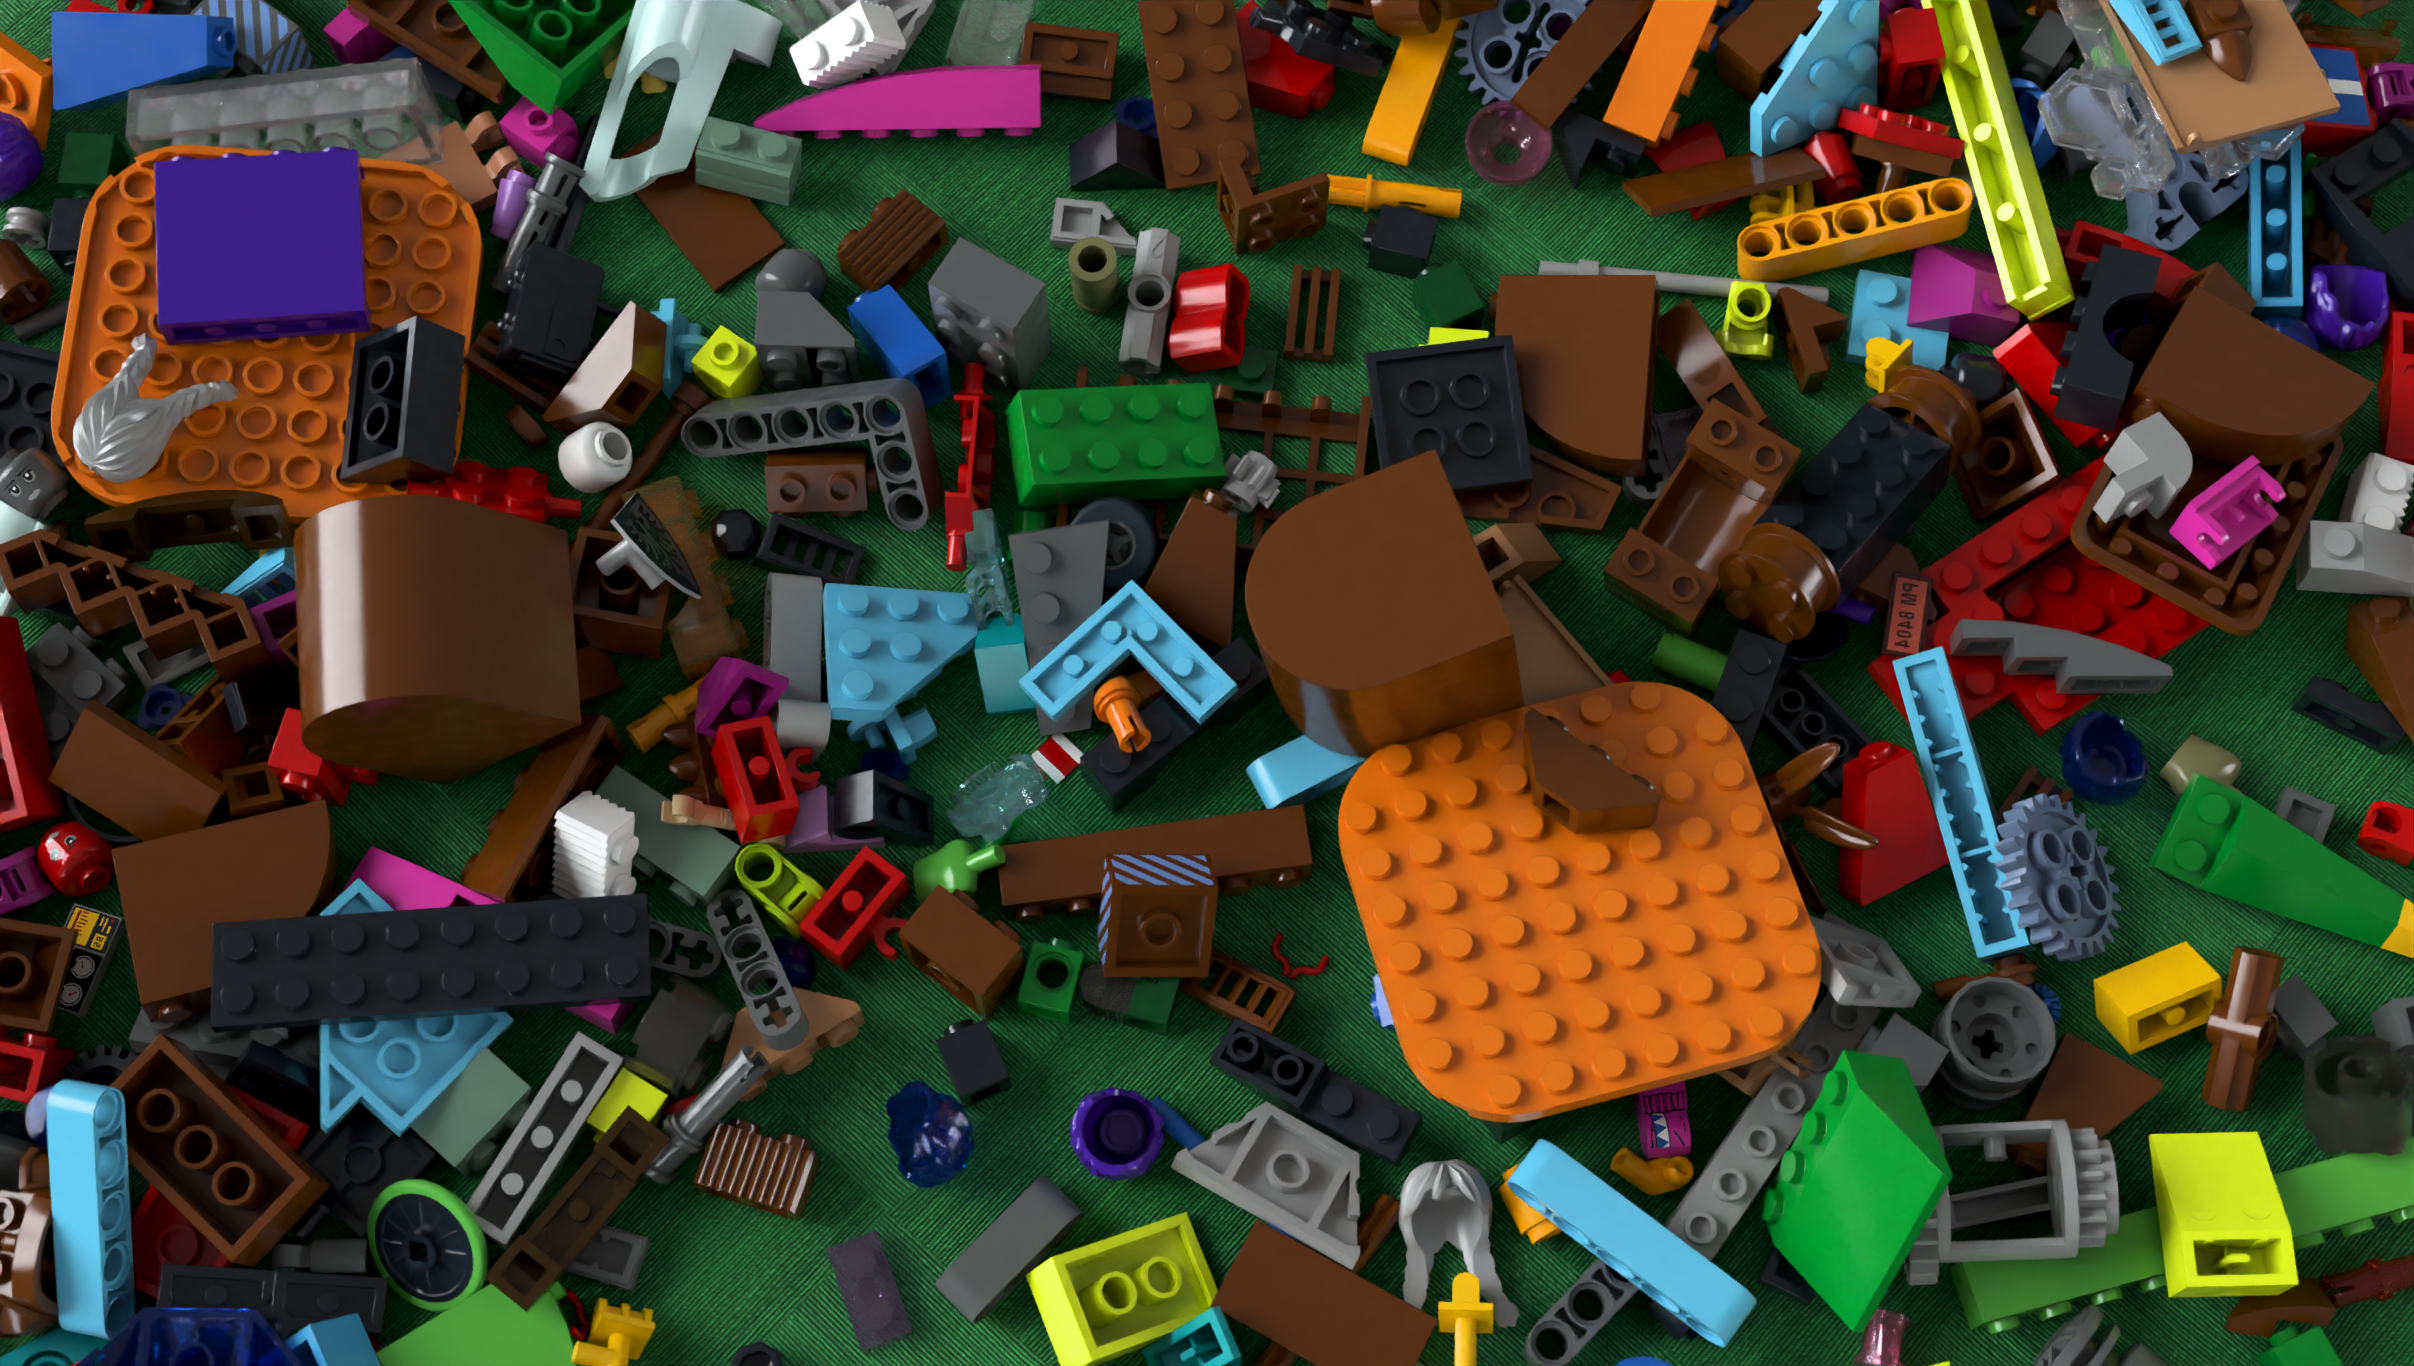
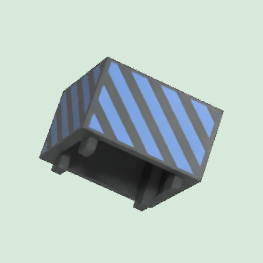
M203 0L189 14L233 18V30L237 38L234 67L216 73L224 79H229L233 76L257 94L255 98L257 103L266 110H271L275 107L285 115L323 77L300 27L264 0Z

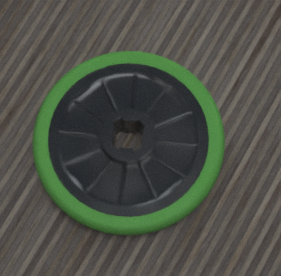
M419 1179L396 1182L379 1194L371 1207L368 1217V1244L378 1271L383 1278H388V1285L398 1295L422 1309L445 1312L482 1289L486 1280L484 1277L488 1272L487 1244L477 1219L461 1199L438 1184Z

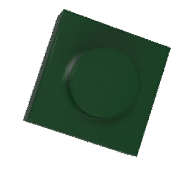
M1245 346L1240 364L1227 367L1224 385L1234 388L1235 398L1263 401L1264 392L1274 388L1279 351Z

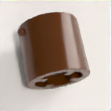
M6 238L0 239V322L7 325L16 324L38 313L47 304L51 296L52 286L16 242Z

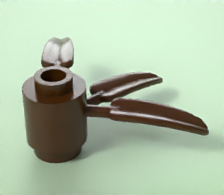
M1826 742L1815 746L1797 756L1782 768L1756 777L1801 897L1811 909L1819 913H1825L1828 911V907L1810 876L1796 845L1789 840L1782 822L1799 816L1805 819L1803 826L1808 833L1828 842L1852 849L1869 850L1879 844L1877 838L1852 824L1809 805L1804 808L1810 798L1808 784L1822 773L1837 758L1840 752V745L1835 742Z

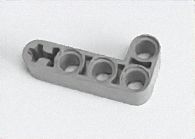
M770 572L767 577L764 594L762 668L789 678V686L767 715L770 716L784 759L796 748L810 747L813 754L810 762L806 764H814L827 745L831 723L830 704L828 702H821L822 579L815 576Z

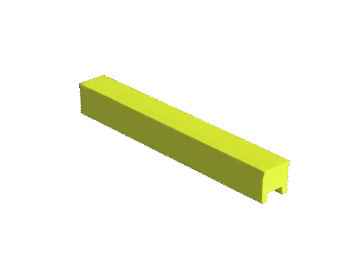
M1921 0L1923 9L1933 7L1935 9L1946 54L1941 73L1960 139L1965 141L1963 147L2006 301L2009 305L2027 316L2030 321H2034L2075 300V296L1987 0Z

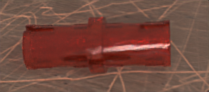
M2414 1253L2384 1262L2380 1258H2374L2364 1261L2361 1268L2333 1275H2324L2320 1277V1287L2323 1291L2343 1287V1292L2327 1296L2334 1305L2335 1310L2371 1298L2378 1302L2392 1299L2394 1292L2414 1288Z

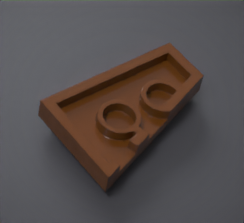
M1528 444L1533 473L1532 483L1454 493L1465 519L1497 523L1534 522L1538 528L1601 535L1623 487Z

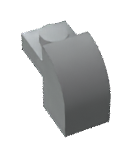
M2160 412L2122 430L2103 460L2116 474V477L2112 478L2093 507V510L2105 523L2124 514H2127L2128 517H2134L2145 508L2157 520L2165 514L2192 473V454L2184 438Z

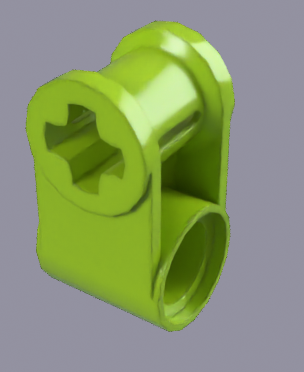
M764 843L748 845L741 850L735 863L737 877L743 891L762 907L776 924L798 940L802 936L798 925L827 891L808 874L797 869L770 845ZM764 862L774 866V872L771 877L764 881L757 882L747 877L750 868L757 863Z

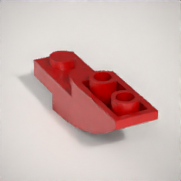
M2077 220L2073 231L2054 227L2068 274L2079 273L2082 277L2087 260L2097 262L2103 243L2162 258L2154 291L2148 305V315L2173 321L2164 309L2183 279L2197 271L2153 246L2098 225Z
M2390 298L2388 307L2390 316L2381 335L2383 374L2377 384L2381 455L2414 466V312L2397 304Z

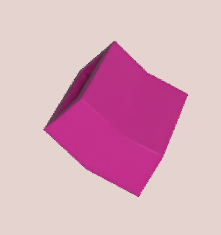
M348 8L344 9L323 29L337 61L358 77L376 60L396 49L392 39L351 15Z

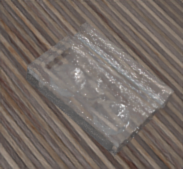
M964 0L945 56L946 66L1017 65L1022 52L1025 23L1031 22L1037 0Z

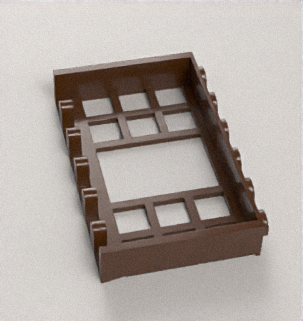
M1078 365L1075 388L1102 387L1089 385L1088 366ZM1132 375L1118 376L1117 386L1137 385V378ZM1169 380L1166 384H1184V382ZM1218 385L1215 387L1213 403L1218 430L1264 435L1262 455L1268 459H1272L1274 436L1310 440L1307 470L1277 467L1279 472L1275 479L1306 482L1304 500L1314 496L1315 483L1340 486L1364 476L1371 412L1369 396L1362 395L1360 414L1331 411L1332 399L1323 395L1314 396L1312 407L1308 409L1283 406V394L1275 390L1265 391L1263 404L1234 401L1235 390L1233 387L1228 385ZM1320 441L1357 445L1354 474L1318 472ZM1168 499L1135 500L1144 508L1156 509L1155 523L1157 524L1159 547L1156 557L1159 558L1170 535H1163ZM1258 503L1256 504L1252 543H1238L1237 571L1243 567H1249L1254 550L1263 536L1264 521L1275 522L1286 511L1266 510ZM1059 504L1056 527L1071 524L1073 504Z

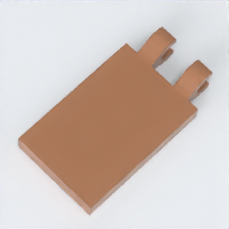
M490 110L475 116L469 126L463 131L458 122L454 121L381 158L416 164L441 175L450 182L451 187L466 202L468 201L474 214L496 204L501 178H507L510 169L525 174L520 165V160L511 145L496 151L484 166L476 155L486 149L497 147L505 141L504 136L499 130V125Z

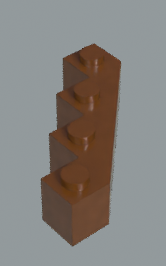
M38 529L0 544V574L8 593L25 615L69 598L75 616L92 638L136 621L144 641L158 661L204 644L212 665L225 684L275 665L267 651L255 619L242 598L225 592L219 594L197 586L193 581L159 569L153 571L130 563L127 558L90 545L84 547L62 539L60 535L44 529Z

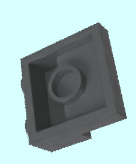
M60 622L55 624L25 651L52 761L63 751L84 707L93 699L120 716L138 700L126 686L133 678L112 657L102 663L93 654L99 645L78 625L69 631Z

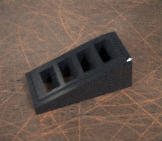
M773 512L767 522L752 565L775 573L821 577L824 588L826 583L853 585L866 547ZM779 536L789 538L783 555L774 552ZM799 541L808 544L802 562L793 560ZM818 547L827 549L820 570L811 567ZM837 553L847 555L839 577L830 574Z

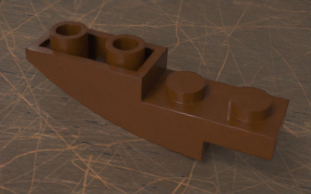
M1689 298L1659 317L1658 343L1703 412L1712 398H1715L1784 439Z

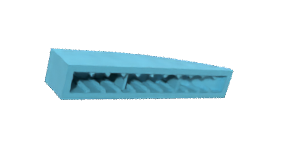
M1940 646L1892 661L1977 958L1987 964L2002 958L2037 950L2036 945L2030 942L2031 928L2029 926L2021 929L2018 927V920L2021 914L2018 909H2008L2007 905L2012 899L2010 891L2000 889V884L2006 880V875L1995 866V863L2003 861V855L1997 851L1994 843L2004 839L1997 830V826L2000 823L1944 648Z

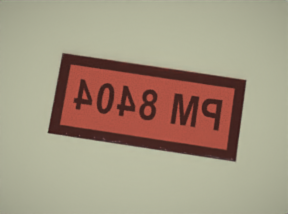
M1893 571L1881 653L1907 657L1924 651L1933 578Z

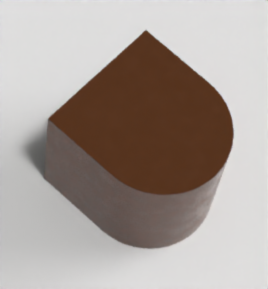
M1435 449L1298 503L1281 515L1259 541L1250 560L1246 575L1245 603L1247 615L1282 709L1297 729L1318 745L1343 755L1369 758L1377 750L1386 748L1388 745L1407 744L1524 706L1514 634Z
M390 495L350 501L325 509L311 516L298 527L294 534L293 548L301 739L304 746L311 753L334 763L448 785L582 724L567 530L470 502L428 495Z

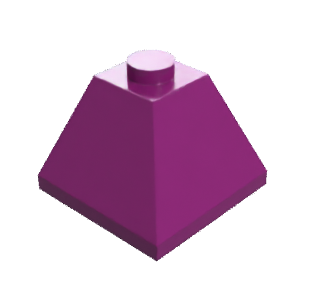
M1941 243L1915 248L1912 259L1907 326L1947 332L1951 338L1994 347L2001 345L2018 325L2020 311L2009 305L2006 301L1994 255Z

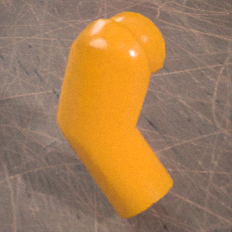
M1625 1147L1615 1154L1610 1166L1611 1170L1649 1195H1657L1679 1189L1688 1184L1694 1175V1167L1691 1161L1684 1156L1655 1158L1645 1161Z

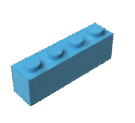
M2301 129L2270 130L2250 136L2247 152V172L2249 177L2247 189L2248 294L2257 302L2250 315L2278 331L2299 330L2303 309Z

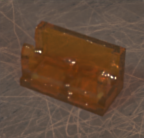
M2301 11L2294 21L2306 43L2356 48L2359 64L2366 70L2381 63L2392 62L2401 49L2400 38L2391 37L2393 30L2398 24V20L2385 19L2379 29L2309 23L2313 13Z

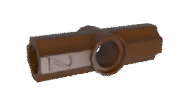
M2236 946L2234 948L2224 996L2214 1006L2207 1024V1040L2213 1045L2200 1099L2206 1101L2208 1105L2242 1113L2251 1109L2261 1061L2271 1052L2278 1032V1018L2276 1014L2272 1013L2285 958L2277 955V953L2246 946Z

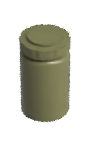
M1087 237L1079 240L1071 248L1068 257L1073 299H1075V304L1078 308L1088 314H1105L1111 311L1120 299V280L1115 249L1108 241L1100 237Z

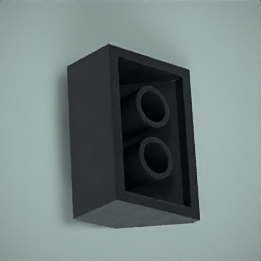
M415 316L355 341L340 480L348 483L407 485L408 481L430 483L452 475L453 465L456 460L455 439L457 420L461 410L459 403L461 375L465 367V359L463 357L464 335Z

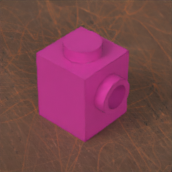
M525 96L499 122L507 145H511L515 152L542 170L547 163L544 158L547 151L567 162H571L581 140L574 118L559 108L549 116Z

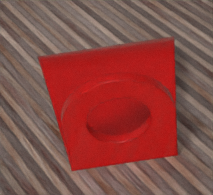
M1710 121L1680 129L1674 132L1670 141L1662 139L1657 150L1646 147L1644 155L1654 163L1661 173L1726 158L1716 130ZM1742 197L1689 208L1688 211L1697 221L1739 202Z

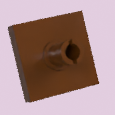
M1855 132L1850 144L1853 154L1878 160V163L1882 164L1874 195L1906 187L1910 172L1915 173L1916 170L1948 178L1954 160L1950 157L1875 140Z

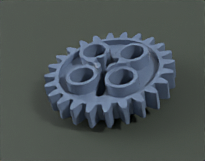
M1499 0L1498 8L1460 17L1469 25L1468 30L1455 32L1454 36L1466 43V47L1455 51L1454 55L1459 60L1469 61L1467 65L1459 70V74L1463 78L1476 77L1468 90L1473 95L1486 90L1481 103L1486 108H1489L1499 100L1498 113L1505 117L1512 107H1516L1510 102L1512 97L1558 42L1552 39L1550 34L1554 23L1560 19H1570L1575 22L1593 0ZM1518 2L1530 4V15L1524 22L1519 24L1508 22L1507 15L1511 6ZM1549 4L1550 10L1543 18L1536 32L1540 11L1543 5ZM1536 32V37L1542 45L1539 49L1531 48L1526 56V49L1522 46L1521 42L1524 38L1532 39ZM1500 46L1510 47L1512 51L1510 62L1503 68H1492L1489 63L1492 51ZM1526 56L1523 75L1518 83H1514L1512 81L1513 76L1520 68ZM1600 67L1595 74H1603V69ZM1588 81L1582 89L1592 92L1594 88ZM1578 97L1573 100L1572 104L1576 106L1580 104ZM1516 107L1517 119L1524 122L1527 115Z
M2042 793L2013 803L2012 809L2003 813L2006 823L1997 826V830L2004 840L1994 843V847L2003 855V861L1995 863V866L2006 875V880L2000 884V889L2010 891L2012 896L2007 907L2009 910L2018 909L2021 914L2018 920V927L2021 929L2029 926L2031 928L2030 942L2032 944L2042 942L2044 954L2048 956L2055 953L2059 962L2070 959L2072 963L2104 952V945L2114 941L2110 931L2119 928L2112 914L2120 912L2121 907L2112 899V894L2119 892L2120 889L2109 878V875L2115 871V867L2105 864L2103 859L2108 851L2107 847H2098L2095 842L2098 830L2096 828L2087 830L2085 828L2086 815L2084 812L2074 815L2072 802L2067 801L2061 804L2057 794L2047 797L2046 793Z

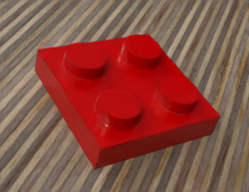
M1860 102L1858 111L1841 107L1836 122L1838 127L1875 140L1960 160L1965 144L1964 140L1948 135L1951 126L1908 113H1896L1886 108Z

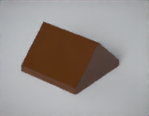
M2017 388L1978 412L1982 423L1980 441L1970 452L1959 455L1958 464L1953 471L1976 523L1981 524L2012 514L2056 486L2062 477V473L2023 389Z

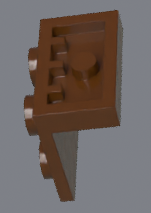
M1237 155L1219 160L1216 208L1236 255L1249 251L1260 253L1270 249L1276 242L1294 236L1296 238L1309 237L1325 226L1330 180L1325 172L1258 193L1257 184L1250 170L1243 172Z

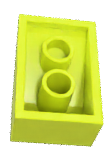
M1187 1212L1053 1256L1025 1275L1060 1366H1098L1153 1344L1211 1309L1210 1305L1218 1292Z

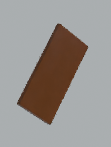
M664 128L616 159L629 158L653 148L659 143ZM698 139L688 167L684 171L658 177L652 184L634 194L709 287L717 294L774 256L775 253L786 248V244L747 196L696 184L697 167L695 154L700 140Z
M1793 145L1763 158L1751 152L1622 181V190L1645 212L1654 217L1826 178L1824 167Z
M1256 1220L1210 1305L1211 1308L1220 1306L1222 1313L1315 1366H1415L1438 1321L1259 1220Z

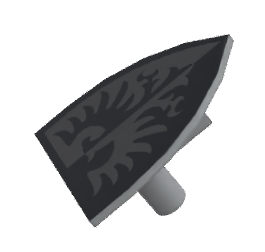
M638 492L635 493L610 521L624 539L596 560L597 567L605 576L609 577L629 562L651 590L666 579L679 590L699 600L702 594L685 556L657 515Z

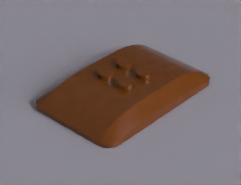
M2127 420L2123 429L2133 425V423ZM2338 435L2332 443L2307 458L2280 465L2260 466L2281 485L2286 497L2280 502H2276L2265 491L2260 490L2263 500L2270 503L2279 515L2270 526L2212 570H2209L2169 533V530L2192 499L2238 465L2218 462L2192 454L2193 468L2188 481L2165 514L2157 520L2146 508L2134 517H2128L2127 514H2124L2108 523H2105L2093 510V507L2112 478L2116 477V474L2104 463L2071 526V541L2076 549L2086 557L2225 632L2236 636L2253 634L2263 623L2307 530L2309 521L2312 519L2343 453L2344 444L2342 438Z

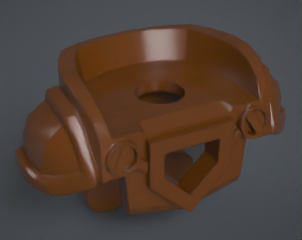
M45 1146L31 1147L21 1158L19 1167V1190L21 1192L0 1191V1339L11 1340L20 1335L40 1332L51 1323L59 1322L55 1257L48 1262L45 1256L47 1242L53 1234L48 1147Z

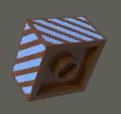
M1105 853L1097 934V948L1104 977H1208L1219 888L1209 854Z

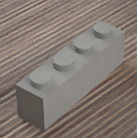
M579 1031L466 1205L477 1219L484 1237L505 1250L511 1246L526 1226L588 1128L587 1119L623 1067L625 1068L624 1058Z

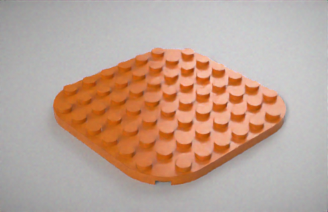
M174 145L157 148L134 157L136 163L127 167L115 177L110 174L99 186L89 202L82 224L51 409V431L54 444L67 470L84 490L113 507L183 492L244 490L282 498L292 524H302L311 516L346 502L371 497L406 495L407 485L348 483L340 480L355 341L418 316L464 335L463 357H466L474 343L484 257L480 228L468 201L466 202L451 187L448 180L425 167L403 161L360 158L365 172V179H361L366 301L371 312L372 332L168 345L158 326L154 162L170 161L178 156L209 159L220 158L228 153L257 156L271 155L275 151L204 145ZM144 333L151 338L157 339V350L154 356L153 368L138 388L140 398L163 400L168 395L175 394L177 390L190 388L197 384L207 385L209 382H219L223 378L239 390L237 399L230 402L220 401L211 403L205 408L195 410L192 415L183 417L178 426L172 431L157 463L144 476L129 482L114 483L105 480L101 475L96 476L95 471H89V466L82 463L74 448L73 429L76 419L82 413L87 400L114 379V376L120 371L123 362L135 352L132 346L134 337L141 336ZM465 364L461 375L459 397L461 410L457 420L455 439L456 460L454 465L459 456L470 375V368H468L467 364ZM445 477L427 484L439 485V482L445 479Z
M1623 682L1504 711L1407 744H1391L1386 748L1379 749L1357 769L1345 789L1339 810V847L1401 1049L1408 1065L1420 1083L1437 1099L1441 1100L1443 1098L1451 1104L1468 1111V1116L1493 1122H1524L1746 1065L1773 1054L1787 1044L1801 1029L1802 1024L1813 1007L1819 990L1822 972L1819 943L1739 736L1726 718L1705 700L1688 691L1656 682ZM1531 708H1534L1545 717L1548 715L1556 717L1567 726L1571 735L1587 746L1595 745L1604 750L1610 756L1613 763L1628 774L1639 775L1650 782L1655 788L1656 793L1661 796L1657 819L1651 827L1574 834L1534 806L1523 744L1526 713Z

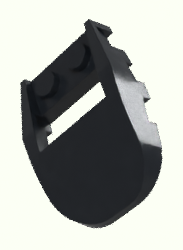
M2394 118L2386 127L2318 168L2316 166L2311 168L2302 180V190L2305 193L2313 188L2325 207L2320 214V218L2331 233L2336 230L2348 248L2345 256L2351 263L2385 272L2389 297L2397 304L2414 312V216L2383 235L2356 206L2359 202L2414 170V130L2398 118Z

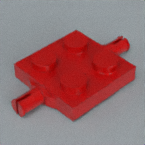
M462 461L453 466L452 475L446 476L445 479L439 482V485L411 481L407 483L406 495H428L458 499L539 523L546 522L549 517L580 520L581 499L551 497L550 492L547 490L548 474L538 473L529 467L515 466L509 469L489 468L477 461Z

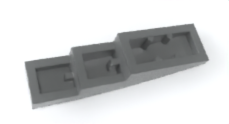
M1961 619L1949 637L1951 656H2002L2004 675H2055L2057 694L2159 693L2173 677L2172 666L2124 646L2068 630L2013 621Z

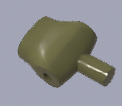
M2194 734L2188 737L2159 773L2170 785L2179 800L2193 772L2246 796L2233 786L2241 770L2242 764L2240 760L2227 749L2205 741Z

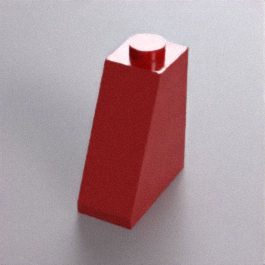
M1249 0L1237 12L1251 106L1303 120L1312 110L1316 109L1319 111L1324 108L1333 97L1335 92V66L1297 55L1283 38L1274 36L1272 32L1252 28L1249 24L1251 12L1256 7L1263 8L1253 0Z
M2069 322L2028 323L1992 351L1997 361L2004 366L2006 371L2075 448L2098 446L2099 450H2104L2113 446L2127 421L2118 416L2113 433L2053 417L2058 396L2049 394L2057 365L2067 367L2068 361L2059 358L2067 330L2077 331L2078 325L2070 324Z
M1887 741L1875 742L1865 746L1860 750V756L1845 763L1843 769L1841 820L1872 834L1879 841L1875 848L1869 850L1852 849L1839 845L1837 887L1842 896L1863 907L1950 863L1940 826L1912 751Z

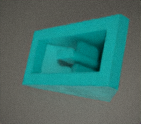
M1021 614L981 619L974 652L988 716L1037 711L1035 702L1020 688L1018 683L1030 671Z
M1220 1306L1212 1307L1142 1350L1148 1366H1241L1242 1358Z

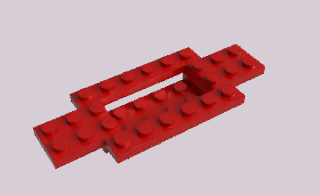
M2107 453L1921 571L1922 577L1933 578L1931 598L1944 615L1927 626L1924 651L1943 646L1968 724L1999 703L2005 704L2011 700L2038 736L2042 737L2105 694H2057L2055 675H2004L2002 656H1951L1949 637L1961 619L2013 621L2068 630L2124 646L2156 660H2159L2212 625L2086 557L2076 549L2072 542L1989 596L1986 594L1994 587L2071 539V526L2105 463L2103 460ZM1884 654L1871 662L1867 671L1910 725L1892 661L1904 657Z

